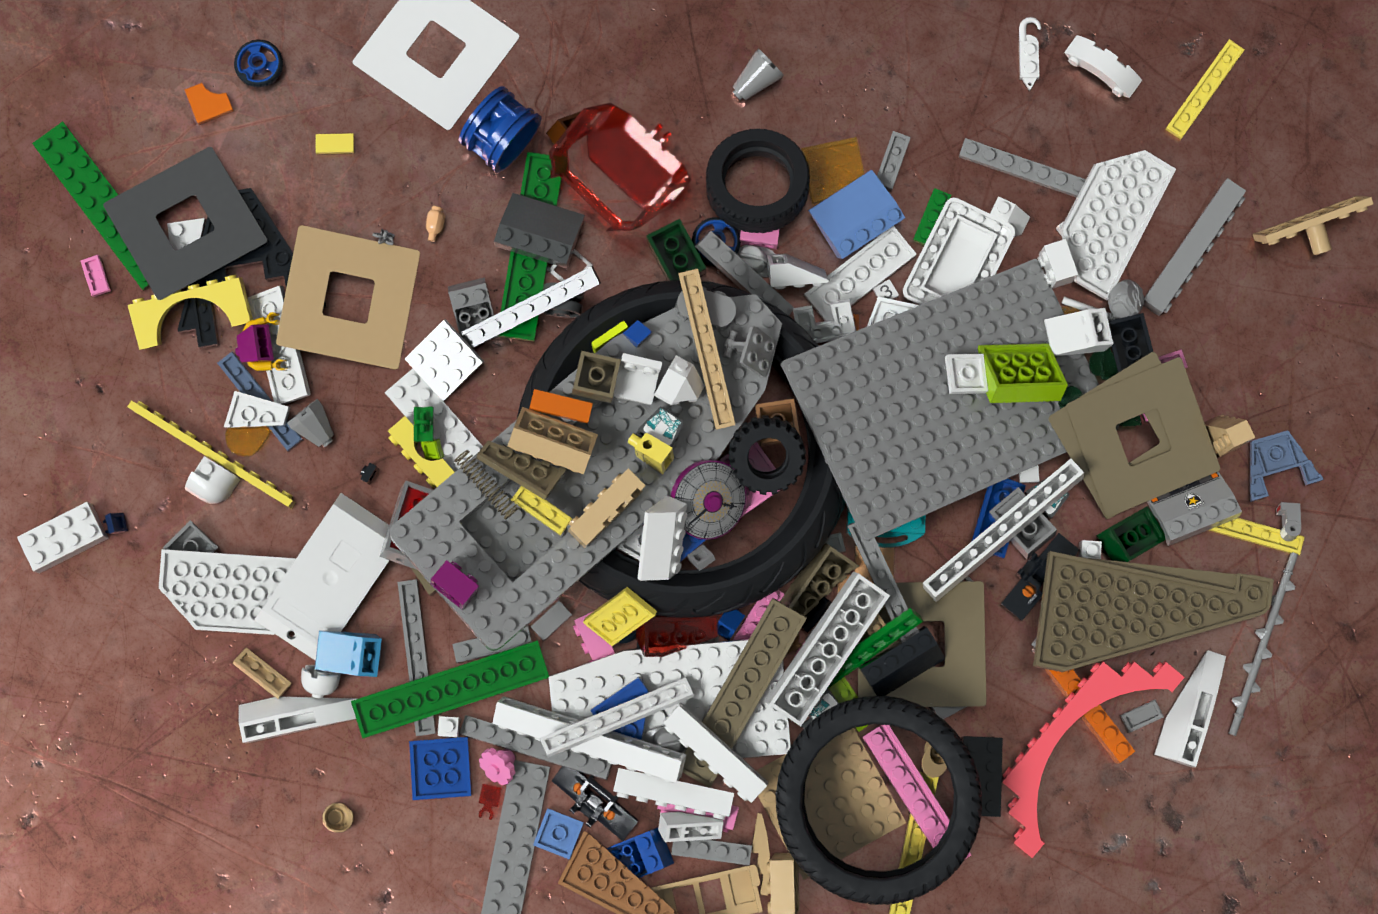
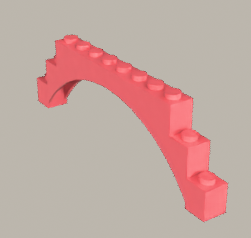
M1134 660L1132 663L1127 662L1121 669L1123 672L1121 675L1104 661L1095 663L1090 669L1092 673L1089 677H1083L1078 683L1079 689L1075 693L1071 692L1064 701L1067 703L1063 708L1058 707L1052 714L1053 720L1050 723L1046 722L1040 728L1041 734L1037 739L1033 737L1029 741L1027 751L1025 753L1020 752L1014 760L1016 764L1012 768L1008 767L1003 772L1002 776L1004 778L1002 783L1019 796L1018 798L1014 797L1007 805L1009 807L1008 813L1024 826L1023 829L1020 827L1014 833V844L1031 858L1045 844V841L1040 837L1038 828V790L1047 760L1060 738L1081 716L1109 699L1126 693L1148 689H1168L1173 692L1185 677L1165 660L1163 663L1158 662L1152 670L1154 672L1153 675Z

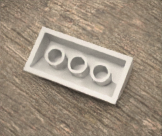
M665 496L645 511L638 580H669L680 571V559L683 552L682 543L685 536L684 526L687 519L686 503L670 496Z

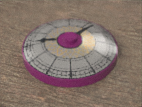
M701 460L688 466L676 479L670 497L687 504L685 533L698 539H715L728 533L740 520L746 504V489L740 484L739 479L735 478L733 474L734 468H731L730 465L718 460Z

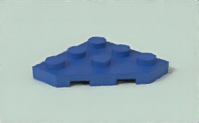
M637 677L590 711L593 715H596L647 694L650 691L641 678ZM646 717L613 731L642 740Z

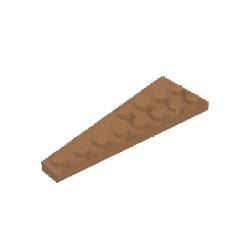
M585 831L583 832L558 884L616 914H679L592 835Z

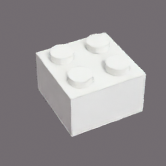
M1066 239L1044 245L1037 259L1040 266L1044 268V278L1047 284H1050L1052 289L1072 283L1078 276V272Z

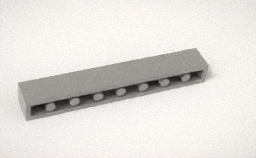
M1228 178L1224 181L1145 295L1143 306L1158 316L1163 312H1168L1172 306V303H1170L1172 298H1177L1183 290L1180 286L1183 282L1187 283L1193 275L1191 270L1194 266L1199 267L1204 259L1201 257L1203 253L1210 251L1214 245L1212 242L1214 237L1221 235L1225 229L1222 227L1225 221L1229 223L1235 214L1233 212L1236 206L1240 207L1245 200V197H1243L1246 192L1245 189Z

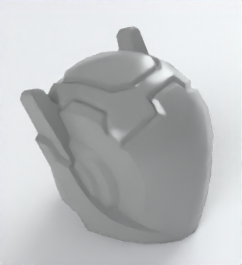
M1129 279L1122 280L1110 291L1108 295V305L1111 311L1110 321L1140 313L1144 305L1143 289L1134 281Z

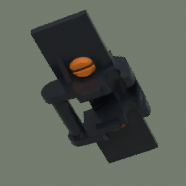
M1058 533L1039 557L1033 552L1028 562L1022 569H1019L1016 574L1020 580L1002 601L1001 605L1022 621L1040 599L1042 600V592L1039 588L1044 582L1048 552L1052 551L1075 556L1080 549Z
M562 766L552 779V782L575 801V804L569 811L573 814L580 811L588 817L589 820L586 825L589 828L599 821L620 840L624 841L639 820L617 803L618 797L616 795L613 796L594 780L595 777L591 775L588 778L582 772ZM590 787H591L593 790H595L599 795H601L605 800H607L609 803H606L602 798H600L599 795H597L596 793H594V792L590 789Z

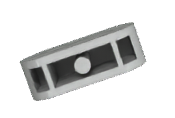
M703 287L712 329L719 332L727 329L736 314L734 301L723 292H711ZM681 292L675 305L676 314L681 321L690 323L683 292Z

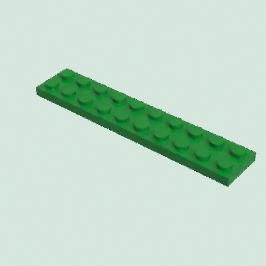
M62 121L32 144L140 288L145 291L150 286L103 206L106 201L118 196V193Z
M527 152L520 195L557 206L565 157ZM510 252L501 312L543 291L547 262ZM539 315L498 335V337L535 342Z
M537 640L353 700L351 704L362 739L548 679L549 674Z

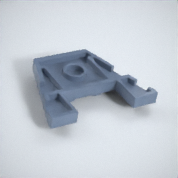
M1288 430L1250 442L1251 502L1269 496L1263 480L1265 476L1299 467L1305 486L1324 480Z

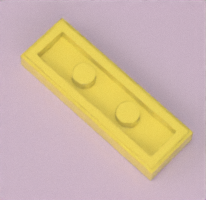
M522 486L511 499L513 503L560 536L572 521L570 516L549 501L542 499Z

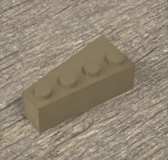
M825 543L813 560L798 574L780 602L806 616L819 603L822 597L832 592V588L846 579V575L859 567V565Z

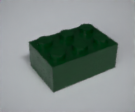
M680 219L646 235V241L667 281L680 280L678 273L698 269L700 276L706 273V267Z

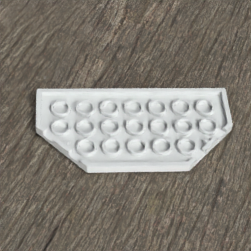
M1146 150L1093 165L1060 229L1062 239H1066L1078 272L1074 282L1099 297L1108 300L1110 291L1118 283L1176 171L1174 167Z
M162 549L159 589L195 630L274 635L273 632L254 621V619L296 558Z

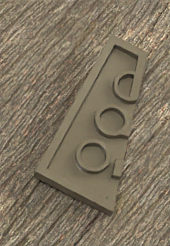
M491 441L486 442L476 459L546 500L566 472V468L561 466L556 468L547 461L542 460L540 462L531 459L530 455L514 453L513 449Z

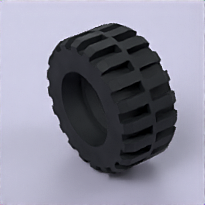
M762 415V418L757 419V417L751 418V422H744L741 425L742 428L735 431L734 438L731 439L729 444V460L731 468H734L733 474L735 478L739 479L743 487L747 486L749 491L754 493L759 491L760 494L766 495L767 492H771L773 495L778 494L777 491L781 489L786 491L789 489L788 485L791 483L794 485L798 481L797 477L802 475L804 471L803 465L806 464V450L798 431L788 421H782L777 416L769 418L768 415ZM764 438L779 440L786 450V458L782 465L769 472L756 470L752 467L748 458L751 446Z

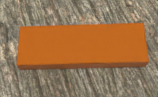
M534 389L529 410L588 424L593 403Z

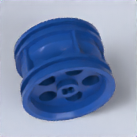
M500 86L492 91L470 115L459 135V143L466 146V149L469 151H474L485 160L488 167H492L493 171L499 173L511 165L528 146L541 124L542 117L538 113H534L532 108L526 109L515 100V95L512 92H508L505 86Z

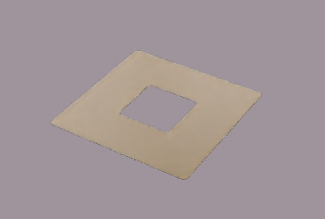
M303 225L299 226L276 344L278 346L398 369L420 252L386 243L379 244L377 241ZM334 271L374 280L375 284L367 323L363 324L323 315L322 311L330 272Z

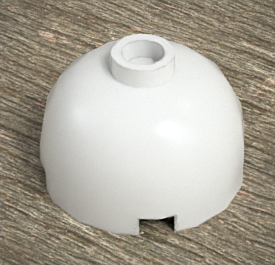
M306 665L305 668H302L301 683L303 688L312 694V697L323 698L324 695H329L336 690L340 682L341 673L315 670V665Z

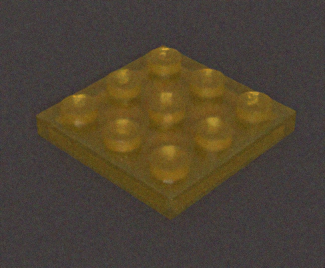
M856 137L801 148L810 169L809 190L812 204L822 202L865 174Z

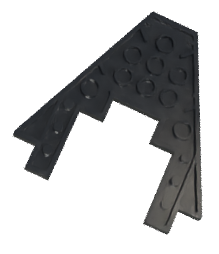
M252 188L238 190L266 236L267 242L191 283L189 286L199 284L200 287L207 286V281L215 279L218 280V283L223 282L225 277H227L226 269L263 262L266 281L284 278L287 288L293 252ZM207 217L203 236L214 231V226L209 217ZM188 298L185 299L178 332L183 333L196 330L199 348L219 345L213 305L211 301L206 299ZM325 301L323 308H327V304L325 303Z

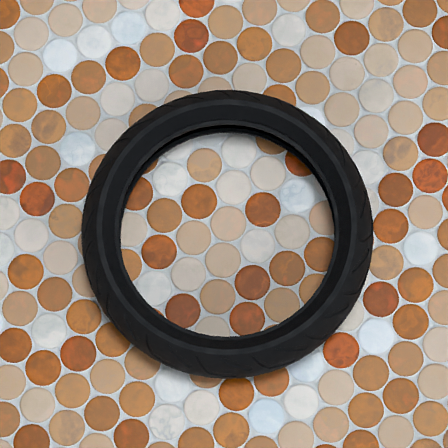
M680 280L660 281L622 291L599 302L579 315L553 340L538 361L525 387L517 418L522 407L530 408L534 389L550 392L577 369L581 351L594 353L591 344L594 340L622 321H625L629 328L637 320L644 323L675 308L678 296L682 292ZM701 281L702 286L707 288V291H720L728 297L752 295L728 285ZM760 298L782 323L772 366L780 373L794 394L781 367V363L788 358L816 348L819 345L789 315ZM801 407L800 410L803 415L808 440V465L805 482L798 501L787 519L764 543L742 557L723 565L700 571L698 569L680 570L678 574H675L669 580H638L639 562L613 550L585 574L579 582L607 600H610L628 587L657 611L656 616L694 618L717 615L745 607L765 598L791 581L813 560L834 530L845 505L842 493L828 464L825 462L824 455Z

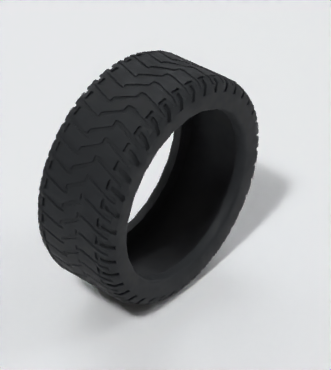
M867 696L854 698L827 709L801 731L790 746L780 769L776 789V812L778 825L790 854L799 864V867L813 881L829 892L854 902L868 903L870 905H889L919 898L929 893V891H933L943 882L947 881L954 874V871L958 870L964 859L968 856L980 827L982 790L972 756L959 735L945 720L931 710L902 698ZM871 724L893 725L911 731L927 741L944 760L950 772L954 789L953 812L948 828L938 844L922 859L904 868L890 871L863 870L846 864L831 854L816 837L808 821L804 802L807 775L819 751L834 737L852 728Z

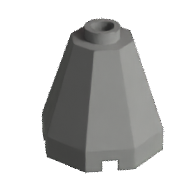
M318 399L287 422L291 429L318 447L321 445L325 447L333 441L331 438L334 435L324 408Z

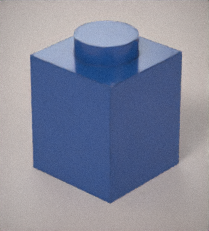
M737 609L723 613L713 631L730 641L745 615Z

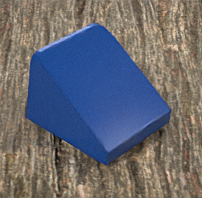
M637 320L623 334L637 348L651 335L652 331Z

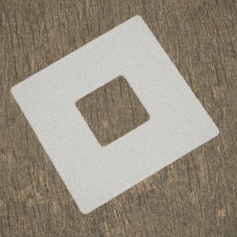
M399 0L354 58L353 64L440 126L450 130L517 42L519 34L470 0ZM430 21H435L466 44V47L442 78H438L406 55L408 49Z

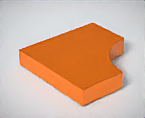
M202 83L184 89L198 125L234 111L227 93H212Z

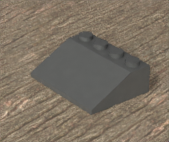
M512 193L494 239L495 247L568 269L585 215Z

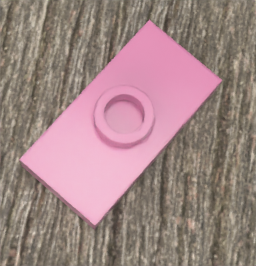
M95 255L81 260L91 296L95 297L110 292L111 289L100 256Z

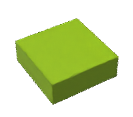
M434 439V442H421L426 460L444 457L440 439Z

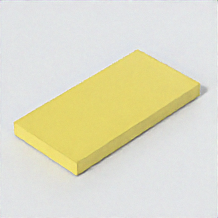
M626 587L585 617L583 623L613 646L653 618L657 611Z

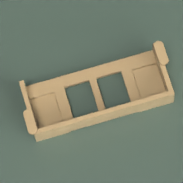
M755 865L743 866L651 887L656 894L677 911L672 889L693 884L699 914H705L699 883L720 878L726 909L707 914H753L763 912L757 888L760 885V879Z

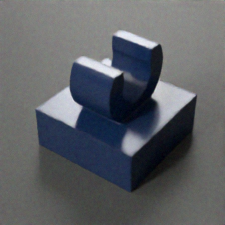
M109 513L105 515L103 523H107L108 527L105 533L117 534L128 531L124 513Z

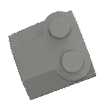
M191 520L163 547V549L212 553L218 548Z

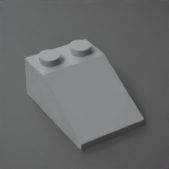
M1018 487L992 508L989 513L997 521L1026 495ZM1041 514L1010 541L1028 559L1033 552L1039 550L1056 535L1057 529Z

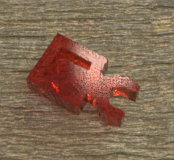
M482 784L479 803L484 804V806L479 811V818H482L484 811H488L490 813L489 820L493 819L494 812L492 806L498 807L501 787Z

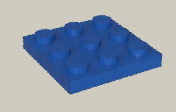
M468 737L409 741L412 800L472 796Z

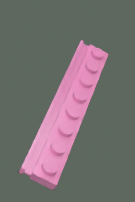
M880 725L862 736L926 839L934 848L946 832L950 820L889 725Z

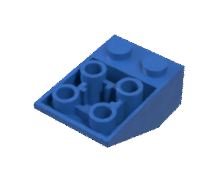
M658 827L606 848L638 878L674 864L667 843L659 833Z

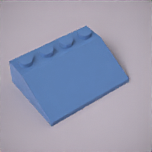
M873 170L868 171L808 210L838 259L845 258L905 219L898 204Z

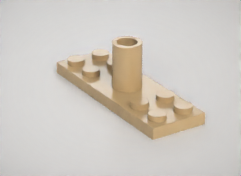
M1354 196L1254 233V240L1262 242V244L1268 243V245L1280 242V238L1295 237L1297 232L1306 229L1313 255L1327 252L1332 247L1324 222L1337 217L1339 219L1349 217L1350 213L1354 211L1358 213L1367 210V206L1373 205L1372 197Z

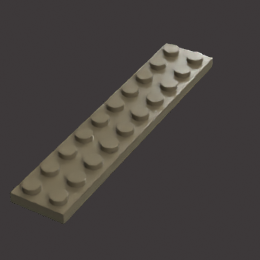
M774 598L771 599L702 721L731 749H733L807 619L806 616ZM688 747L684 753L686 754L683 773L710 788L717 775L708 768L709 764L705 760L700 761L693 754L695 751Z

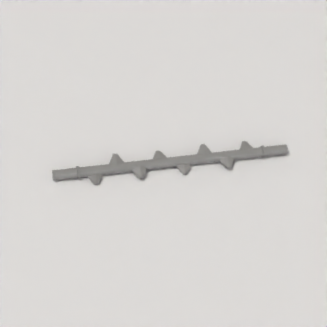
M1290 553L1286 568L1283 570L1284 574L1277 594L1272 596V608L1265 628L1256 629L1255 631L1261 640L1253 663L1243 665V668L1249 675L1242 696L1233 697L1231 700L1237 707V710L1234 713V719L1228 733L1230 735H1237L1241 720L1244 718L1243 714L1250 694L1260 692L1261 688L1256 684L1255 680L1262 659L1272 657V653L1267 649L1273 627L1284 622L1278 613L1285 592L1295 590L1296 588L1290 581L1298 557L1296 553Z

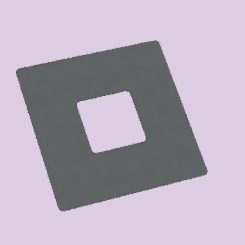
M207 147L103 204L158 300L166 298L267 242L266 236L212 147ZM194 195L212 222L214 231L179 250H174L159 225L156 215Z

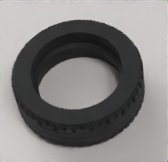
M767 129L739 131L723 140L709 158L706 169V193L709 204L721 220L737 230L749 233H766L783 228L800 214L808 198L810 169L806 157L794 141H791L790 138L779 132ZM754 156L770 158L780 163L788 171L790 187L783 198L772 204L763 206L748 205L738 201L727 191L725 178L728 169L744 158Z

